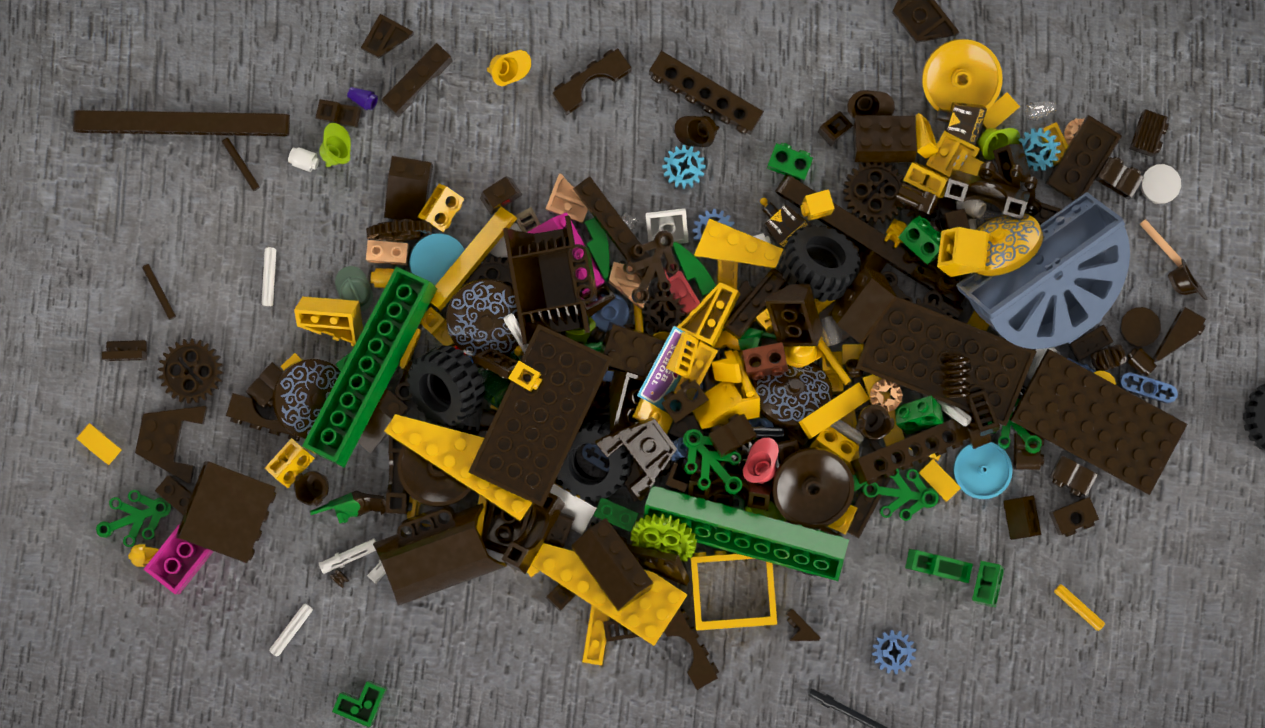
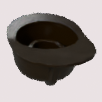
M860 90L850 97L847 110L854 119L855 116H892L895 110V102L885 92Z
M683 116L676 121L674 131L678 140L684 145L709 147L713 144L720 127L708 116Z
M1181 259L1182 265L1168 274L1172 287L1179 294L1199 293L1203 299L1208 300L1202 287L1191 274L1185 260Z

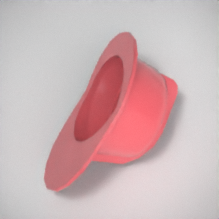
M762 438L753 444L743 468V476L747 481L764 484L774 477L777 470L776 460L779 452L778 444L775 440Z

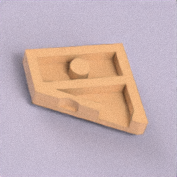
M559 173L546 210L558 215L567 212L571 220L583 224L588 209L573 190L574 187Z
M613 262L608 283L643 310L644 303H636L632 299V291L639 287L641 279L636 272L632 275L626 274L623 271L624 264ZM628 266L627 269L629 272H631L633 268L631 266ZM640 292L636 294L638 299L641 298Z

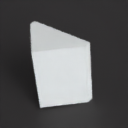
M685 208L645 213L648 242L653 241L658 232L668 231L672 234L674 242L678 244L689 243ZM662 237L661 243L665 244L666 240Z

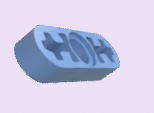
M1135 373L1123 374L1119 379V385L1122 389L1156 401L1170 403L1175 401L1178 396L1177 389L1173 385ZM1132 377V382L1138 383L1139 379L1142 381L1139 383V386L1130 385L1129 387H1127V383L1124 382V379ZM1146 382H1150L1154 387L1153 392L1150 394L1143 390V385ZM1158 385L1161 386L1159 388V390L1161 391H1167L1168 389H1170L1169 393L1172 394V397H1168L1166 399V395L1162 393H1158L1157 396H1155V394L1158 392Z

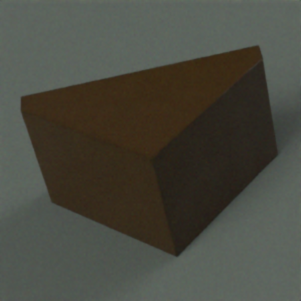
M839 111L819 127L818 133L832 146L852 128L853 124Z

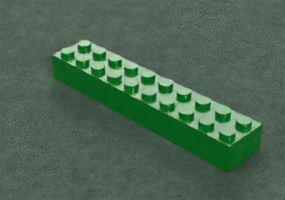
M399 267L395 268L302 447L345 468L438 289L430 281Z
M652 486L645 504L643 519H645L646 515L651 518L653 514H656L658 517L664 514L665 518L671 515L672 520L680 519V524L686 523V528H692L691 533L695 534V539H697L698 543L839 581L849 539L842 536L827 534L820 530L787 523L762 514L725 506L722 503L707 501L700 497L696 498L682 492L667 490L664 487Z

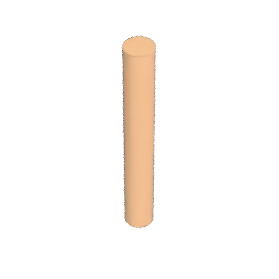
M1146 219L1143 220L1140 226L1178 267L1182 265V258Z

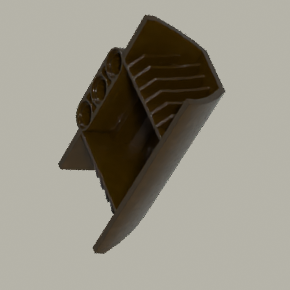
M569 215L565 216V227L559 230L533 234L503 228L523 345L529 344L538 324L557 333L578 328L584 329L585 333H590L585 303H592L597 298L593 265L589 249L574 242ZM582 248L584 255L581 259H577L575 252ZM585 268L587 270V277L581 280L579 278V271ZM588 288L591 296L585 300L582 293Z
M483 503L457 513L450 506L435 508L405 519L399 525L396 535L373 543L398 606L507 567L505 562H500L488 555L477 530L479 515L484 508ZM440 513H447L450 519L446 521L441 519ZM421 520H428L431 526L424 527L421 524ZM407 526L411 528L412 533H404L402 527Z

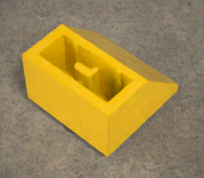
M962 227L943 230L941 232L937 267L950 277L985 270L989 233Z

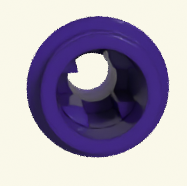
M351 87L347 93L348 98L365 110H373L377 105L378 96L372 91Z

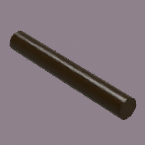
M225 138L222 140L223 145L252 190H258L260 188L259 184L230 139Z
M149 264L144 265L142 269L168 319H174L176 315Z

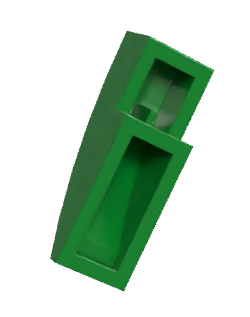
M592 218L585 222V226L592 238V241L586 244L605 282H607L610 277L609 243L606 232L597 220Z
M674 242L672 248L686 280L690 282L695 279L702 298L707 296L716 287L712 277L691 252L677 242Z
M909 549L905 565L906 569L964 583H969L973 567L972 563L915 549Z

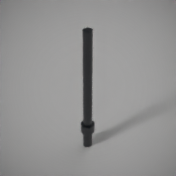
M812 688L808 693V696L822 702L821 705L827 708L831 707L870 728H888L835 701L834 697L828 694L824 695Z

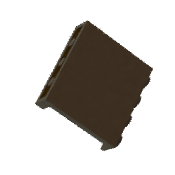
M205 461L175 538L228 556L242 563H248V560L251 561L255 553V549H253L254 544L261 537L262 530L260 528L262 523H265L269 516V511H267L269 504H272L275 500L276 492L274 491L276 487Z

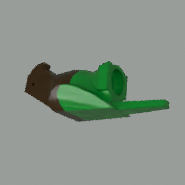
M356 490L311 510L310 514L313 515L334 508L339 523H346L350 517H358L370 511L380 512L381 515L384 514L386 500L384 496L362 493Z

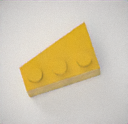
M720 282L677 328L714 348L724 329L723 326L727 322L740 296L739 291Z
M302 296L294 309L297 327L320 335L325 333L333 336L334 340L339 341L341 339L350 342L353 347L363 331L359 301Z

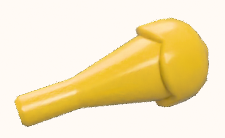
M138 544L132 547L128 558L134 566L146 567V564L150 562L159 549L147 547L145 544Z

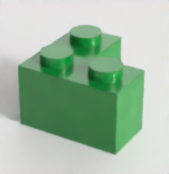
M369 680L366 682L360 698L345 692L339 693L332 712L370 728L373 726L388 688Z

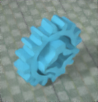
M1032 128L1031 134L1028 132L1024 133L1025 139L1019 138L1023 145L1029 169L1034 166V171H1038L1040 166L1043 171L1046 170V165L1049 167L1053 166L1052 160L1058 161L1055 155L1056 153H1061L1060 150L1056 149L1060 142L1054 141L1057 136H1050V130L1044 133L1043 128H1039L1038 132L1035 128ZM1040 136L1046 138L1049 143L1043 142ZM1031 141L1029 148L1026 149L1028 142ZM1038 146L1046 147L1042 149L1040 153L1031 152L1038 148ZM1051 150L1050 156L1047 159L1046 155ZM1028 156L1034 157L1038 163L1030 160Z
M683 145L682 150H679L676 146L674 153L668 151L670 158L664 157V161L667 164L662 165V169L667 170L664 173V177H670L668 180L669 184L674 181L676 188L679 184H682V188L685 189L686 184H689L692 188L694 181L698 184L700 183L698 176L704 177V173L701 170L706 168V165L701 164L704 161V157L698 158L700 151L694 153L692 146L689 150H686L685 145ZM679 155H685L683 158L680 159L675 158ZM692 158L696 161L697 168L696 166L692 165ZM687 160L688 169H685L681 174V166ZM671 167L676 170V177L673 175ZM688 175L693 176L690 179L683 180V178Z

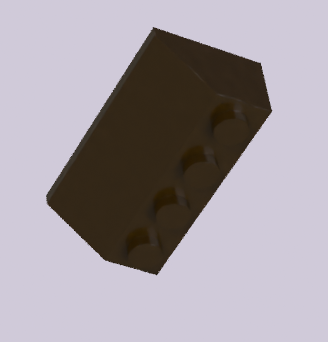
M607 518L588 529L571 545L574 552L617 611H620L651 590L653 581Z

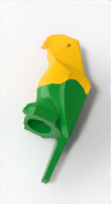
M749 328L739 340L725 330L722 331L714 348L723 349L728 347L741 351L761 347L762 338L777 339L775 334Z

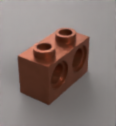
M782 342L743 350L746 372L749 379L760 380L767 375L780 376L788 371ZM773 358L781 359L779 363H771ZM754 362L761 363L759 367H751Z

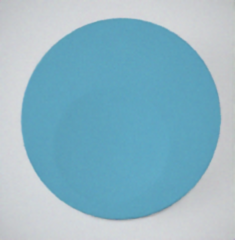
M439 233L425 236L415 244L410 253V271L412 274L430 281L435 286L465 249L458 240L446 234Z
M993 442L973 449L969 444L958 453L954 461L953 475L955 482L966 495L972 498L990 499L996 497L1008 487L1012 478V463L1008 454Z

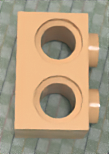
M368 240L366 260L368 263L408 266L410 246L408 243Z

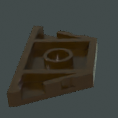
M898 0L892 11L916 43L959 34L958 29L935 0Z

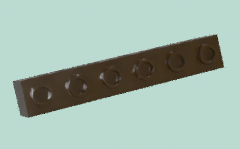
M662 50L649 70V75L654 82L658 84L664 83L668 86L667 89L675 94L681 93L685 96L684 99L691 104L697 103L701 105L703 111L710 115L712 113L719 116L718 119L727 125L731 123L736 126L735 129L741 134L746 135L748 133L751 135L763 116L764 111ZM673 70L677 75L671 79L666 76V72ZM690 80L694 86L687 89L683 86V82ZM706 90L711 96L703 99L700 96V92ZM723 100L728 106L725 109H720L717 107V102ZM742 111L745 116L742 119H737L734 117V112Z
M952 419L855 459L850 463L859 484L867 482L870 485L879 481L878 477L883 474L887 478L896 474L895 469L901 467L903 471L913 467L912 462L918 460L920 464L930 460L929 455L933 453L937 457L946 453V448L952 446V449L964 445L963 441L969 439L965 427L955 419ZM943 434L946 436L947 442L943 440ZM926 441L929 442V444H930V449H928V448L926 447V444H925ZM909 448L912 449V451H913V456H911V455L909 454V451H908ZM892 455L895 456V458H896V463H894V462L892 461V459H891V456H892ZM874 462L878 463L879 471L874 467Z

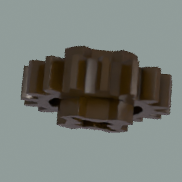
M666 291L661 296L660 292H657L655 297H649L650 302L644 303L647 309L643 310L642 313L647 314V317L643 320L650 322L647 327H654V333H657L659 330L661 332H671L673 326L677 327L678 323L684 321L681 317L687 315L686 312H682L685 304H679L681 298L675 299V293H671L668 296ZM660 300L659 306L653 308L654 304ZM661 310L668 312V315L664 317V314H661ZM676 318L675 321L668 326V324L670 323V319Z

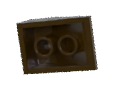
M392 156L388 175L384 218L423 221L418 218V215L428 201L433 172L432 162Z
M614 370L609 389L610 431L617 432L640 422L633 418L640 399H642L637 395L646 379L645 377Z
M386 388L358 443L371 454L388 435L384 430L395 414L405 416L410 408Z
M491 503L481 537L485 548L504 555L510 543L517 540L526 530L532 516V505L522 520L519 521Z

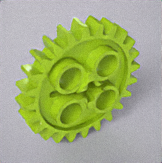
M653 514L652 518L646 515L645 519L640 518L639 522H635L631 532L632 545L679 555L681 562L682 560L687 562L688 558H692L697 539H695V534L691 533L692 528H686V523L680 524V519L672 520L671 515L665 518L664 514H661V517Z

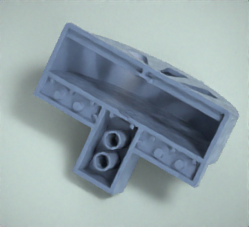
M1086 192L1040 225L1043 232L1042 245L1036 255L1026 264L1012 272L997 276H984L973 272L956 286L969 299L976 313L1007 341L1029 349H1046L1065 343L1070 344L1102 321L1101 318L1111 308L1123 287L1130 261V244L1124 227L1125 223L1122 217Z

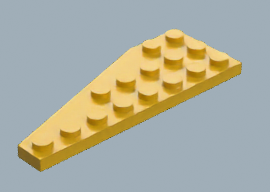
M395 414L384 430L386 434L517 520L521 521L532 505V502L468 473L484 440L483 437Z
M543 543L531 563L533 567L653 646L656 645L687 597L686 593L654 572L644 570L653 581L651 590L620 611H617L574 551Z

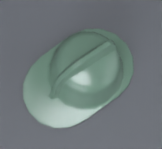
M354 266L341 269L335 279L336 289L342 300L359 301L361 312L365 311L373 301V292L366 275L361 269Z

